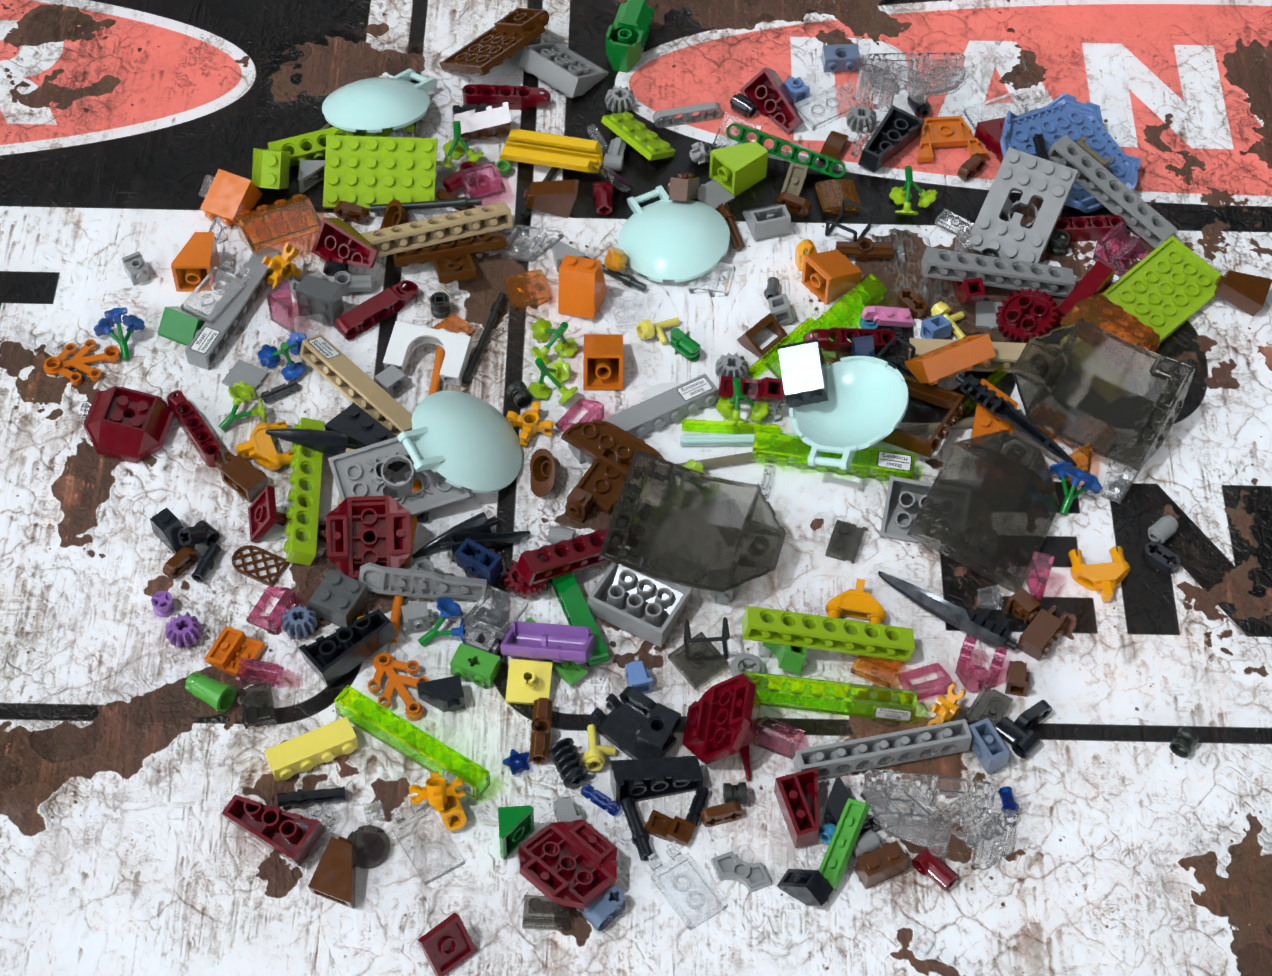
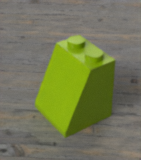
M756 141L714 149L710 154L709 178L715 179L735 197L766 178L768 151Z
M253 148L252 182L256 187L269 189L289 188L291 151Z

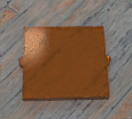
M454 312L432 327L438 330L441 328L447 329L457 334L462 332L469 336L475 333V329Z
M1088 443L1069 455L1077 464V467L1072 468H1079L1086 473H1090L1093 444ZM1067 475L1066 484L1068 486L1071 484L1072 477Z

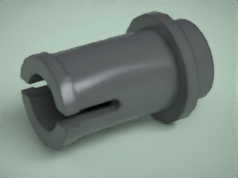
M770 277L767 280V289L764 291V296L767 300L779 295V279L776 277Z

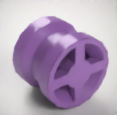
M158 591L152 596L151 602L154 613L157 616L164 618L174 612L175 606L172 595L169 592Z

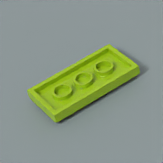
M613 113L602 117L601 122L649 161L674 156L676 150L668 142L659 138L657 133L645 127L644 123L635 119L631 113Z

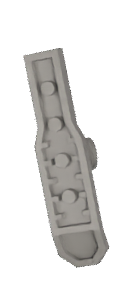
M418 559L415 565H412L409 569L385 567L369 562L360 566L359 581L367 584L369 591L416 598L434 599L449 597L484 601L487 579L442 575L433 572L434 564L428 559Z

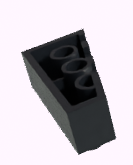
M892 105L864 147L858 165L872 172L877 171L920 135L924 120Z
M355 403L324 425L325 431L349 434L348 443L357 444V449L397 437ZM396 461L389 464L388 469L398 472L406 463Z
M378 609L355 620L354 624L348 627L342 626L336 629L335 633L325 638L324 636L315 639L316 642L308 646L304 644L298 648L305 662L329 687L397 637L392 622Z
M697 756L610 761V784L616 806L621 805V800L626 797H633L635 802L692 792L696 791L698 786H703V776Z

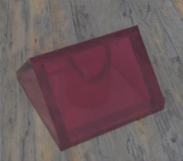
M495 161L460 170L465 197L482 198L484 200L507 194Z
M285 278L267 294L271 321L292 333L295 332L293 300L289 278Z
M764 716L758 721L755 742L752 744L793 760L795 750H798L806 731Z

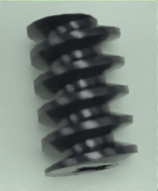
M564 738L551 747L549 755L553 759L558 773H560L559 776L563 780L564 786L571 789L578 788L590 779V775L586 774L588 769L584 766V761L580 759V753L576 752L577 747L573 745V739Z

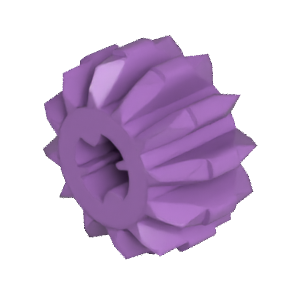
M188 612L184 616L178 613L177 618L171 617L170 622L166 623L165 635L172 646L176 645L179 649L182 646L189 648V644L196 645L197 639H201V623L198 622L196 616L191 617Z

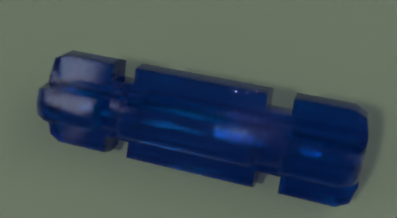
M585 784L582 787V796L587 799L591 798V802L603 810L607 809V812L612 816L618 814L621 809L620 804L611 801V798L599 790H594V787L590 784Z

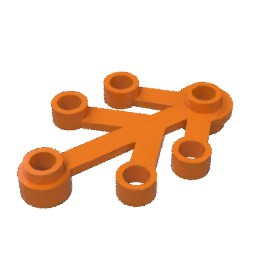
M89 339L85 341L84 346L79 351L76 344L68 343L57 357L47 358L43 368L46 374H60L70 379L72 385L77 386L83 381L81 374L78 372L73 373L66 368L73 367L90 375L92 381L98 382L102 379L101 370L86 364L102 361L116 363L119 361L121 354L117 346L110 345L104 349L102 354L86 356L89 352L97 350L96 341ZM68 356H74L72 359L66 360Z
M385 652L377 654L373 659V666L376 672L373 679L368 682V691L372 694L379 693L384 673L389 678L383 695L378 698L379 708L387 710L391 707V698L394 689H396L406 705V717L410 721L420 720L423 716V707L412 699L404 685L417 688V683L426 682L429 679L426 676L412 678L398 675L394 671L396 669L407 671L410 675H416L419 672V663L415 660H410L407 663L396 661L391 654ZM378 685V687L372 688L371 686ZM388 701V703L382 704L381 702Z

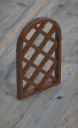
M253 545L238 548L232 556V565L237 572L269 587H273L289 564L286 559ZM249 549L250 553L242 555L241 551ZM261 554L262 559L254 560L253 555ZM251 556L252 561L244 563L243 558ZM241 559L242 564L235 565L234 560ZM273 559L275 564L267 566L266 561ZM263 562L265 567L257 568L255 563ZM253 564L254 569L247 571L245 566ZM276 567L277 572L269 574L268 569ZM266 570L267 575L259 577L258 571Z

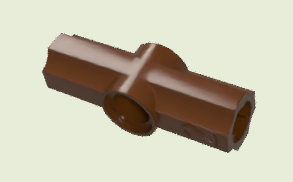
M866 237L858 239L857 242L836 241L835 250L837 249L847 258H856L859 262H868L871 258H893L892 242H873Z
M547 698L534 700L529 760L535 764L549 762L553 701Z

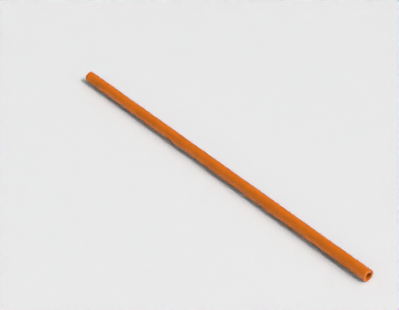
M438 345L429 395L440 390L441 378L439 373L445 357V351ZM414 480L412 493L422 489L420 480ZM417 515L411 517L412 551L418 521ZM411 557L401 568H410ZM394 595L390 621L393 624L397 637L389 643H396L398 641L402 617L401 606L404 605L405 596Z

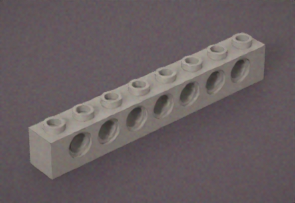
M1067 135L1061 137L1051 146L1047 154L1052 162L1078 170L1079 174L1075 182L1114 215L1122 216L1125 219V224L1153 248L1156 249L1178 230Z
M926 247L921 260L924 277L963 282V279L982 278L985 286L1019 291L1023 288L1026 292H1028L1029 288L1032 289V292H1035L1038 288L1040 294L1046 291L1047 295L1067 297L1076 285L1072 268Z
M966 719L795 750L794 767L796 773L818 767V779L969 751L972 735Z

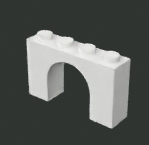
M408 321L395 322L383 360L385 369L393 364L405 373L410 355L414 349L423 344H436L445 351V357L439 373L441 382L461 386L473 346L471 336L462 332L458 334L452 333L442 328L439 330L433 329L428 325H413Z

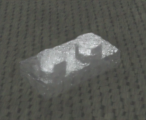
M944 209L938 215L934 223L936 226L965 241L968 239L974 223L947 209Z

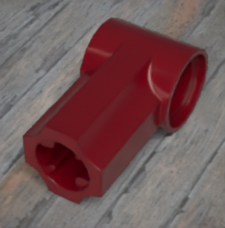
M471 161L463 162L460 165L459 171L444 180L443 186L446 191L455 194L466 185L476 184L478 177L475 163Z
M612 181L593 182L596 213H599L601 216H608L612 212Z
M928 845L912 859L914 868L920 874L928 875L944 891L950 889L958 880L959 875L942 861L940 853L931 845Z

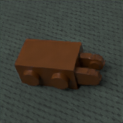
M227 451L224 456L228 463L223 462L219 458L215 461L216 467L221 472L222 481L251 503L267 486V476L262 470H257L253 467L248 459H243L240 455L235 456Z
M1053 605L1048 612L1041 609L1021 634L1017 649L1037 661L1043 655L1047 656L1053 647L1052 643L1054 640L1058 642L1064 632L1061 629L1068 619L1069 613L1064 612L1058 618L1054 616L1058 609L1057 606Z

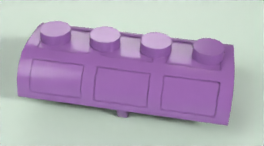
M514 621L500 645L501 654L503 656H510L513 659L527 657L535 661L550 659L557 663L573 661L575 664L588 663L592 656L595 634H592L590 627Z

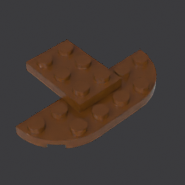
M483 233L394 254L395 267H406L409 264H423L431 261L439 283L449 284L456 280H470L473 277H477L471 253L480 254L488 250L498 251L507 247L506 239L498 233H494V235Z
M602 420L578 422L562 434V440L595 459L576 487L593 494V505L608 514L630 481L633 482V479L637 476L650 480L652 494L663 501L666 499L671 485V476L666 460L653 447L618 426Z

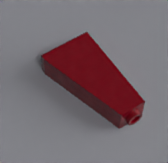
M1100 258L1058 307L1059 320H1056L1057 324L1070 331L1102 301L1100 295L1111 286L1116 268Z

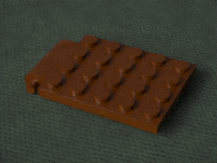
M517 8L494 23V27L439 64L443 70H449V72L459 71V73L468 72L470 74L477 73L481 76L486 75L490 72V69L501 65L503 60L514 56L516 51L526 48L528 43L539 39L541 34L546 32L544 27L549 22V14L546 10Z

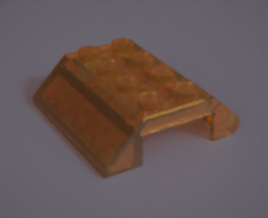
M1099 293L1078 301L1060 322V325L1120 367L1131 363L1138 349L1146 346L1150 354L1156 351L1160 345V336L1154 332L1152 327L1144 325L1136 316L1128 314L1120 305L1112 303L1108 300L1107 296Z

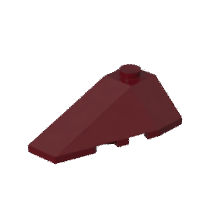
M767 67L763 68L740 89L744 96L755 101V104L758 106L757 110L761 114L768 117L787 133H792L803 123L784 83L775 70Z
M323 217L311 252L326 261L373 268L379 250L343 220Z

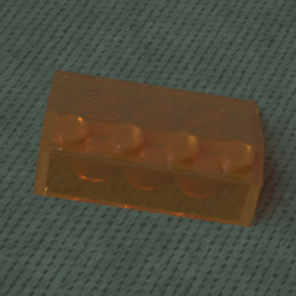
M303 194L294 195L292 199L286 201L284 199L277 200L273 205L258 206L253 211H241L238 213L239 215L234 216L239 236L252 252L319 231L322 223L310 199Z

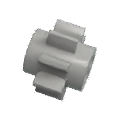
M701 141L691 145L693 149L690 150L689 154L693 162H698L700 165L710 161L709 156L712 149L709 144H704Z

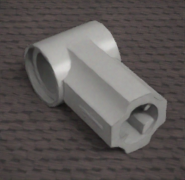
M616 137L611 140L608 153H605L603 169L622 172L626 142L622 138Z
M339 271L334 275V283L341 285L342 296H347L351 292L372 291L371 275H350L346 271Z

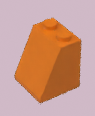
M218 169L200 209L205 213L204 216L210 220L215 221V219H219L221 223L227 226L235 225L239 227L261 198L262 192L251 180Z
M194 232L171 263L176 292H215L219 255L214 232Z
M836 249L805 256L801 283L825 305H828L860 285L862 271Z
M565 255L559 267L558 312L563 315L595 320L607 294L601 260Z
M584 334L583 390H623V334Z

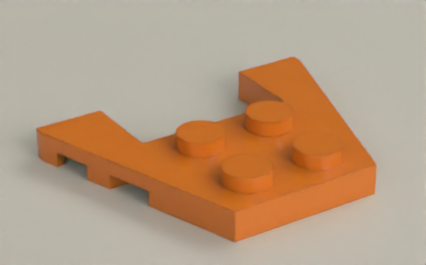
M961 116L925 118L917 163L933 162L932 148L967 146L970 158L976 153L987 158V150L980 146V141L978 138H974L971 134L972 130Z

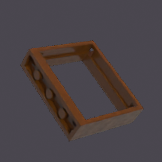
M902 374L910 397L949 409L950 411L930 439L895 428L881 441L931 458L933 453L939 450L942 440L947 439L951 427L956 426L958 417L964 414L966 406H964L965 395L935 385L929 386L928 383H920L917 379Z

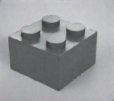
M305 274L295 290L299 315L306 319L334 326L335 320L344 311L341 285Z
M330 569L309 599L311 610H314L316 616L339 627H348L353 624L369 600L368 586Z

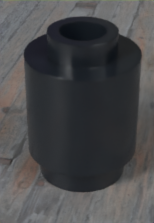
M918 91L908 95L907 103L917 117L927 116L931 110V105L924 95Z
M741 93L735 94L730 100L731 109L745 117L751 118L758 107L755 101Z

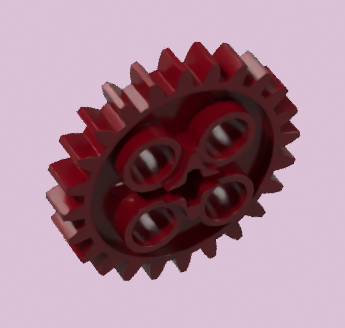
M1022 288L1020 294L1014 291L1013 297L1007 295L1008 301L1002 300L1003 306L997 307L999 312L996 313V323L999 332H1002L1003 337H1008L1009 342L1013 339L1015 343H1019L1020 340L1023 343L1029 340L1030 343H1034V339L1041 342L1040 337L1048 338L1047 331L1053 333L1052 326L1056 327V320H1059V310L1056 301L1052 299L1051 295L1047 296L1046 291L1040 294L1038 288L1035 292H1032L1031 288L1028 289V292H1025Z

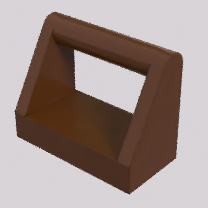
M769 313L739 337L737 341L759 359H763L788 338V334L773 315ZM766 327L778 337L761 350L753 337Z

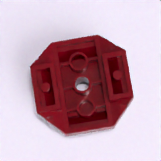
M113 386L107 390L96 392L84 421V429L98 454L138 463L144 457L163 448L174 419V411L159 396L125 387Z
M390 495L347 497L326 515L327 558L344 575L355 580H359L360 566L369 562L385 567L401 568L412 555L411 513ZM367 535L375 536L373 542L368 543L364 541Z
M742 673L718 683L708 689L698 702L695 701L688 707L682 744L705 764L708 765L738 753L740 748L755 742L761 700L755 690L756 684L752 679Z
M584 819L574 820V822L550 823L519 846V873L549 900L559 903L564 909L575 907L584 910L616 883L617 847Z

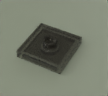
M700 632L692 639L707 637L702 632ZM687 641L668 655V659L694 690L728 666L726 659L711 642L689 643Z

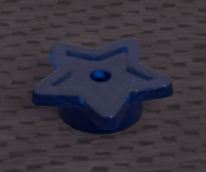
M511 749L510 757L504 759L502 764L509 766L512 775L524 770H530L526 762L529 758V753H518L515 749Z

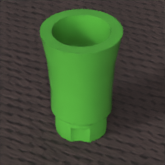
M194 672L186 680L185 689L219 713H225L232 706L236 698L237 690L235 686L217 681L205 674L202 675Z

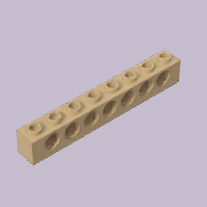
M503 201L360 234L379 250L378 258L513 227L511 209Z

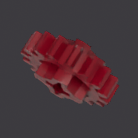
M512 560V566L507 565L506 572H504V585L508 587V592L512 593L515 591V597L521 594L523 599H526L527 595H530L533 599L535 593L541 595L542 589H547L549 580L528 586L516 567L518 562Z

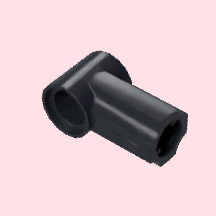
M201 520L193 527L179 530V543L182 546L203 543L209 547L210 543L218 541L220 533L205 520Z
M1007 716L1003 717L995 727L999 736L1007 741L1014 753L1021 758H1026L1040 744V739L1035 732L1029 729H1022Z

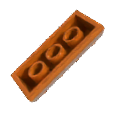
M989 333L966 336L907 360L905 365L920 383H928L930 386L939 383L943 377L948 379L956 376V372L960 370L962 372L969 371L977 363L979 365L990 362L989 358L996 356Z

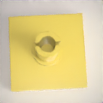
M509 659L505 702L534 705V700L539 698L550 700L553 662Z

